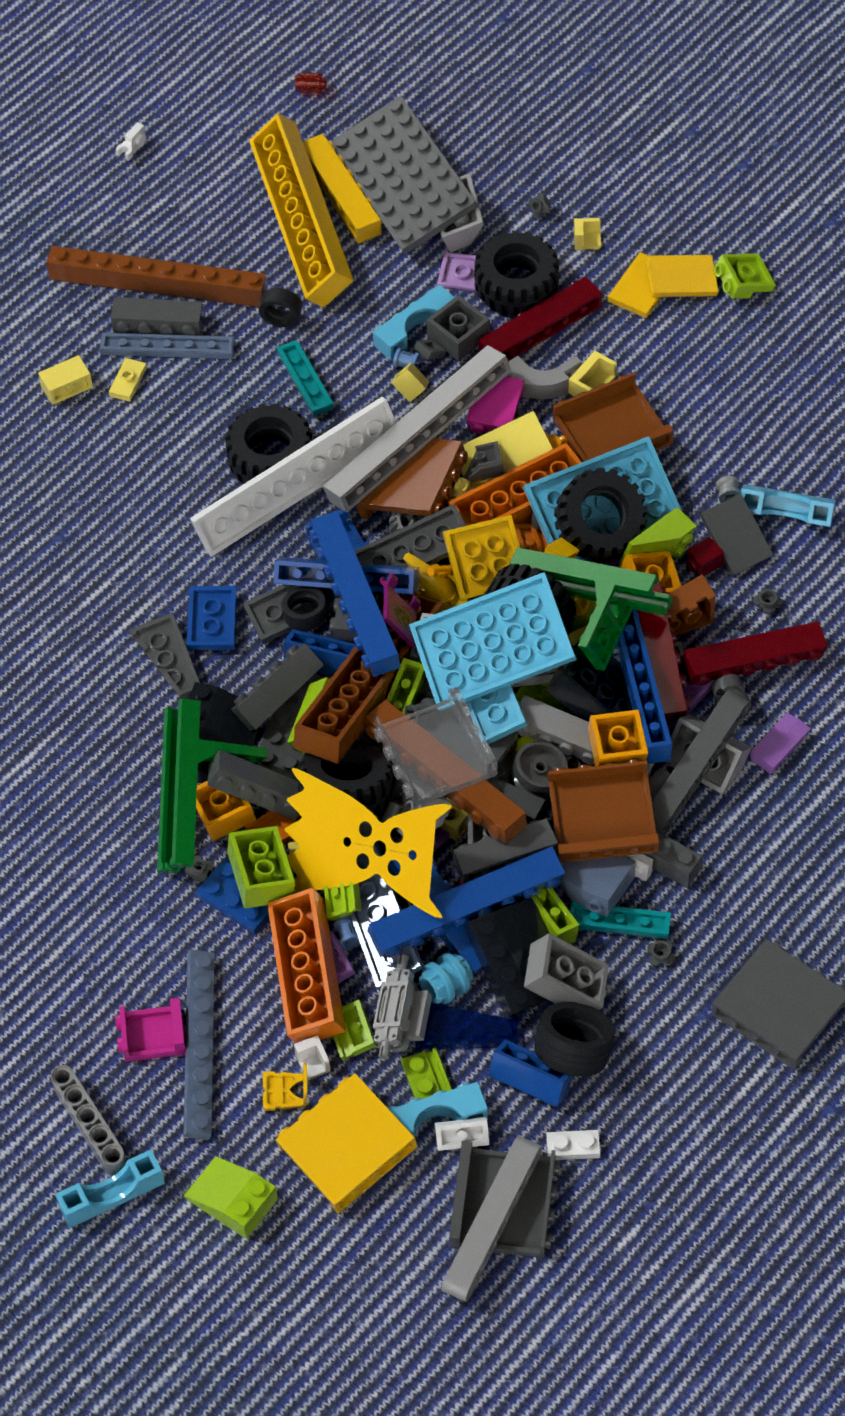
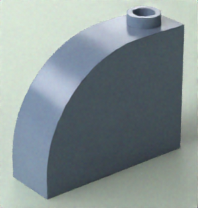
M624 856L561 863L565 875L561 880L560 886L564 893L576 904L606 917L612 912L635 878V861Z

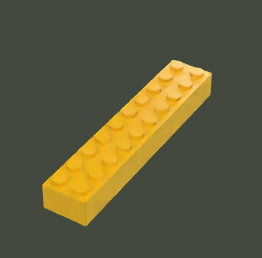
M277 113L249 142L305 299L325 307L354 280L296 122Z

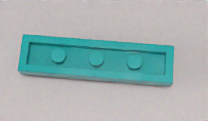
M295 340L277 347L278 356L313 417L334 409L330 396L299 342Z
M571 901L570 913L578 922L579 929L668 939L671 919L670 912L615 906L609 916L606 917Z

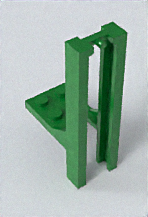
M518 547L510 561V565L519 564L521 566L526 564L530 565L531 568L541 569V572H545V574H550L554 580L563 584V588L571 593V597L597 602V606L590 615L589 623L585 632L581 635L578 645L596 670L605 671L633 609L666 616L673 601L669 594L652 590L654 585L659 582V578L654 574Z
M182 698L178 702V709H172V707L164 709L157 872L176 874L183 867L194 866L198 764L201 762H211L219 750L256 765L267 758V748L199 739L201 701Z

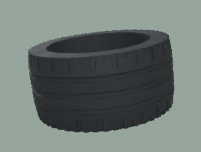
M573 1002L557 1003L551 1005L543 1012L535 1036L534 1049L539 1060L554 1071L576 1077L592 1076L601 1072L608 1063L613 1048L615 1029L609 1018L595 1008ZM566 1037L577 1038L584 1042L574 1041Z

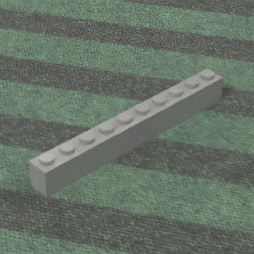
M489 345L482 349L325 483L323 488L329 502L346 513L350 511L428 442L511 372L506 355Z

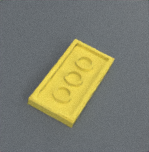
M534 411L463 444L468 454V460L463 465L461 473L464 477L476 452L475 446L498 441L505 473L553 450ZM495 478L473 482L471 487L476 488Z

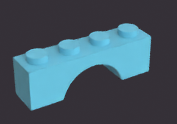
M441 285L429 290L423 297L413 301L406 309L396 313L390 320L383 325H379L373 331L374 346L392 361L397 348H403V351L408 350L407 333L418 324L427 323L429 317L455 297Z
M746 484L741 488V494L753 514L788 516L803 520L806 523L828 527L832 524L836 500Z
M478 1082L472 1084L464 1083L450 1091H438L430 1097L424 1099L416 1098L402 1106L387 1107L414 1137L418 1127L424 1121L436 1116H446L454 1120L486 1117L488 1120V1108Z
M148 1150L127 1160L125 1166L117 1174L103 1182L93 1185L77 1183L56 1193L55 1196L68 1227L71 1228L165 1184L162 1170L152 1150Z

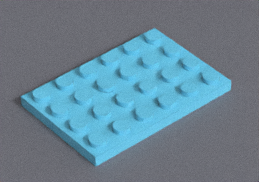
M649 436L523 486V490L547 545L559 539L561 530H556L554 524L557 521V517L554 516V509L558 506L556 503L558 497L577 475H581L584 471L590 469L595 471L597 468H605V472H608L610 469L618 470L617 475L622 476L626 474L630 477L628 481L631 484L635 482L639 486L637 492L638 494H644L646 500L642 504L647 506L648 514L644 517L647 519V524L642 532L676 507L681 510ZM592 495L582 502V517L590 529L600 534H612L619 528L620 515L618 509L609 499L603 496ZM577 555L576 559L589 561L590 557L586 556L583 559Z
M545 572L409 624L439 712L577 660Z

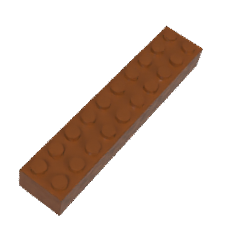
M397 593L403 600L411 602L412 596L415 595L421 601L420 607L416 612V622L420 620L422 613L437 614L443 612V602L419 593ZM385 622L397 650L400 665L403 658L412 660L409 658L412 647ZM355 646L294 727V748L338 764L366 727L365 716L388 697L399 669L373 677L370 669L365 670L361 659V656L364 655L362 650L357 651Z

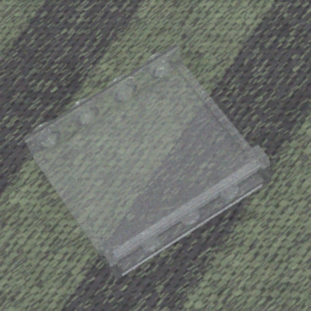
M458 687L448 690V700L382 724L379 716L375 717L376 728L373 729L375 738L378 743H383L384 755L387 761H392L394 775L397 780H402L404 795L407 799L411 798L414 806L498 775L497 760Z

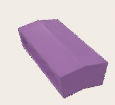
M786 713L750 751L751 762L762 767L771 775L805 739L811 728L800 719Z

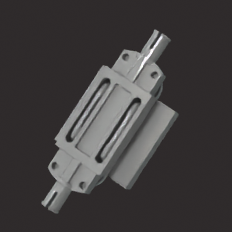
M403 954L402 956L398 955L397 967L387 972L386 982L381 984L373 1028L376 1030L374 1041L381 1045L378 1057L383 1060L385 1058L389 1059L390 1049L394 1052H404L409 1047L410 1041L424 1040L432 994L428 990H419L413 981L414 974L406 969L409 957Z

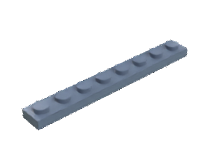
M190 949L187 956L183 1137L209 1140L212 1128L215 953Z

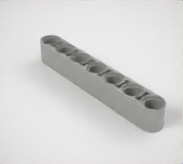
M521 1136L515 1138L444 1279L442 1292L465 1302L469 1300L540 1158L542 1145Z

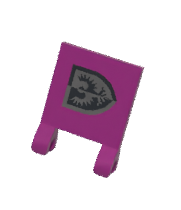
M391 572L388 579L385 577L380 578V583L384 586L383 620L413 648L416 644L409 624L416 622V612L420 607L421 601L415 595L412 596L411 602L403 600L394 591L398 578Z

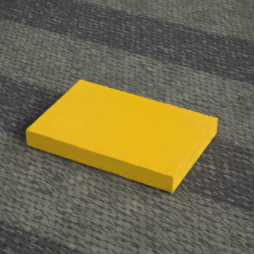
M640 252L608 295V302L647 318L661 297H652L646 262L648 255Z
M712 255L647 256L646 262L652 297L717 296L718 286Z

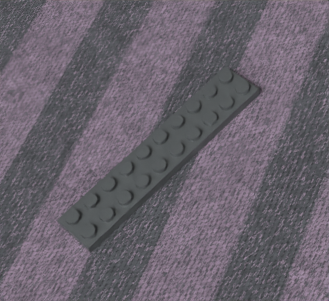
M453 504L355 550L359 563L410 567L403 560L405 554L409 552L428 565H432L449 557L442 532L463 527L466 524ZM283 584L242 603L262 644L278 638L293 629L285 623L281 603L288 591L300 586ZM315 587L320 589L325 595L328 613L333 612L335 598H339V596L335 597L332 588ZM305 602L298 604L291 611L296 614H307L314 611L318 605Z

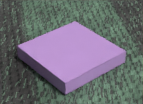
M445 252L437 286L441 285L445 289L478 293L475 290L474 280L476 255Z

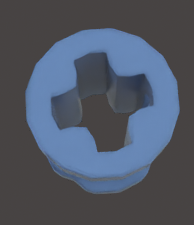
M397 348L393 358V367H406L412 362L418 369L421 354H412L403 351V348Z
M343 917L334 922V930L338 932L340 937L339 943L344 950H351L360 945L351 917Z

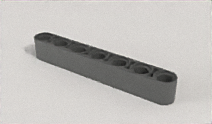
M731 689L727 690L652 801L656 831L666 835L747 714L751 701Z

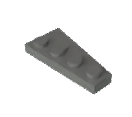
M173 612L130 629L129 632L178 697L180 699L190 697L194 683H200Z

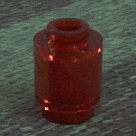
M301 72V74H296L295 90L300 91V93L322 94L323 90H326L327 79L323 77L322 73Z

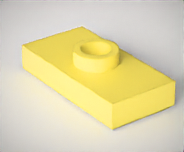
M125 358L109 390V396L131 402L147 369L146 363Z

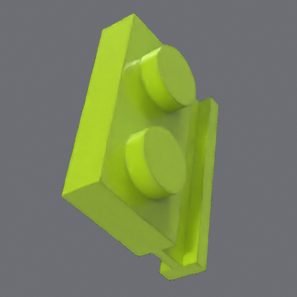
M350 882V885L346 887L344 883H341L340 888L333 887L332 889L324 886L326 916L328 920L335 921L349 916L355 911H362L359 883L353 884V882Z
M360 1000L342 1007L346 1032L333 1036L340 1058L343 1061H346L350 1056H357L377 1047L363 1003Z
M436 1048L426 1053L424 1051L401 1059V1065L414 1099H424L438 1091L452 1090Z

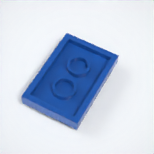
M236 586L189 587L187 650H235Z
M227 857L223 859L195 891L196 897L254 935L269 918L268 905L244 909L232 866Z

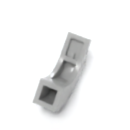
M516 356L508 361L511 372L507 377L524 380L525 392L523 397L539 400L552 399L568 393L569 379L581 366V360L574 356L557 368L544 371L528 366L519 356Z

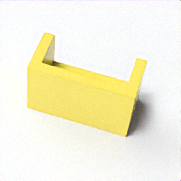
M594 351L570 377L568 393L575 397L581 392H587L603 383L613 381L617 377V363Z
M79 355L38 372L41 387L52 405L93 388L90 372Z

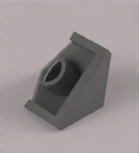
M498 441L475 446L476 452L464 478L473 483L505 474Z

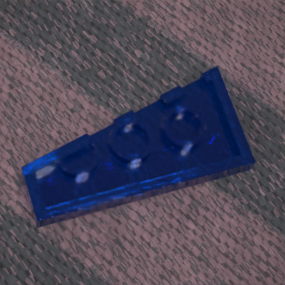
M431 1003L424 1040L415 1041V1050L433 1048H498L505 1039L518 1045L517 1020Z

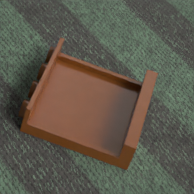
M634 372L622 375L616 380L603 383L592 390L581 392L575 397L562 400L553 405V420L581 462L648 436L655 451L673 444V429L669 424L665 426L662 424L635 384Z
M433 438L356 505L360 517L369 519L373 510L429 516L444 509L447 500L452 495L455 483L459 480L463 465L468 460V454L462 441Z
M633 759L620 764L607 762L601 766L581 765L574 769L559 767L553 771H548V785L560 863L658 852L659 839L655 828L647 774V761Z

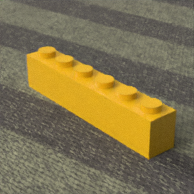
M323 134L303 141L319 186L356 242L359 244L381 235L382 220L370 204L371 200L364 196L361 185L355 183L351 170L345 168L341 155L335 153L332 142L330 140L327 141Z

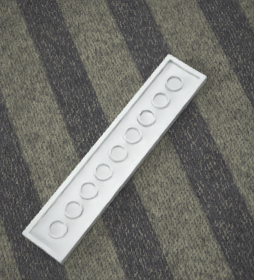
M384 397L377 399L191 517L190 520L207 553L211 557L327 483L396 424L387 400Z

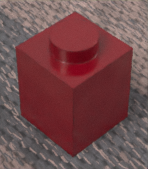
M711 536L687 549L686 565L698 577L702 574L706 576L723 566L724 551Z

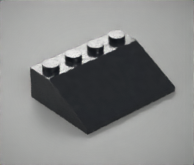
M578 640L573 647L577 660L560 666L550 680L546 690L572 713L588 722L591 715L631 711L632 706L621 663L611 655L605 671L596 670L579 648Z
M198 682L194 683L189 699L201 701L199 739L254 746L261 725L256 730L250 731L231 709L236 705L234 700L238 697L237 695L217 686ZM201 762L198 764L197 783L202 784L208 781V765L211 762Z
M532 897L470 921L464 927L506 1020L549 1001L524 987L530 945L548 934Z

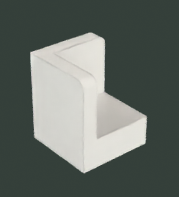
M318 1035L294 1044L295 1055L302 1071L303 1063H307V1080L331 1072L328 1056Z

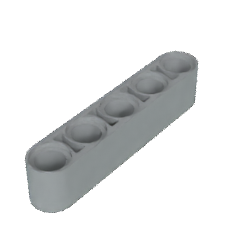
M66 1065L56 1066L51 1072V1081L56 1095L104 1171L108 1175L114 1176L126 1164L123 1148L73 1070ZM61 1079H69L65 1083H58ZM75 1098H80V1099H81V1100H80L79 1102H77V1103H72V1102H71V1101H72L73 1099H75ZM87 1118H94L89 1123L83 1122ZM98 1138H107L104 1142H96ZM113 1157L119 1158L117 1162H108Z

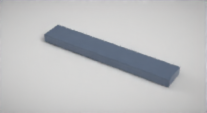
M102 333L99 351L100 355L233 359L235 337Z

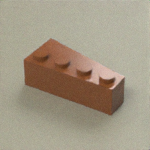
M703 574L668 593L673 598L669 608L671 613L669 627L670 630L674 629L675 637L714 622L716 595Z

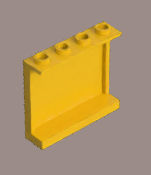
M356 1073L351 1077L344 1078L338 1084V1088L332 1093L323 1095L314 1108L304 1111L299 1116L297 1122L291 1127L288 1126L281 1130L275 1139L279 1149L285 1151L328 1199L331 1207L337 1214L343 1211L418 1147L415 1137Z

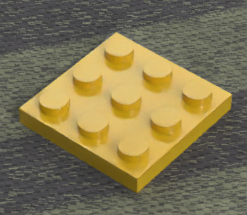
M512 515L442 532L460 601L484 595L498 571L510 565L517 547L520 548Z

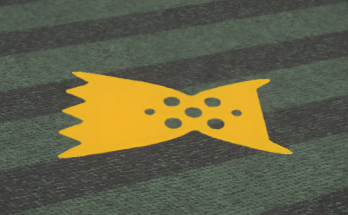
M292 768L294 775L304 787L303 791L287 798L291 806L301 815V819L284 829L299 845L296 851L287 855L290 868L297 875V878L294 879V892H301L312 887L315 890H324V886H328L329 889L333 887L340 888L341 883H344L346 887L350 885V882L357 884L371 878L375 874H379L388 886L409 902L434 917L442 918L441 913L429 897L436 820L450 810L452 806L448 804L426 806L395 815L382 823L370 810L350 795L304 771ZM364 821L369 822L372 827V832L368 837L362 836L359 831L360 824ZM395 827L400 828L403 832V840L400 843H394L390 836L391 830ZM349 837L351 840L349 847L344 845V838ZM376 841H383L386 845V853L383 856H377L374 852L373 846ZM411 850H414L417 854L414 860L409 858ZM361 853L366 854L369 858V866L366 869H361L357 865V857ZM391 860H396L400 864V873L396 876L391 875L388 871V863Z

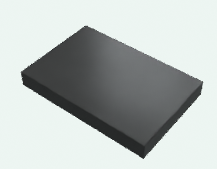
M741 493L699 514L711 538L724 551L723 561L731 576L773 556Z

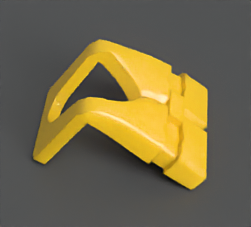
M303 1063V1074L275 1073L274 1071L263 1072V1109L265 1111H275V1109L287 1110L307 1105V1063ZM301 1082H303V1098L294 1095L290 1091Z

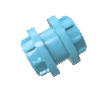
M444 953L438 957L437 964L434 962L426 964L422 970V975L419 976L421 990H428L432 994L431 1002L436 1004L450 1003L455 999V993L463 995L469 990L470 982L473 981V972L470 965L462 956L455 953L452 955Z

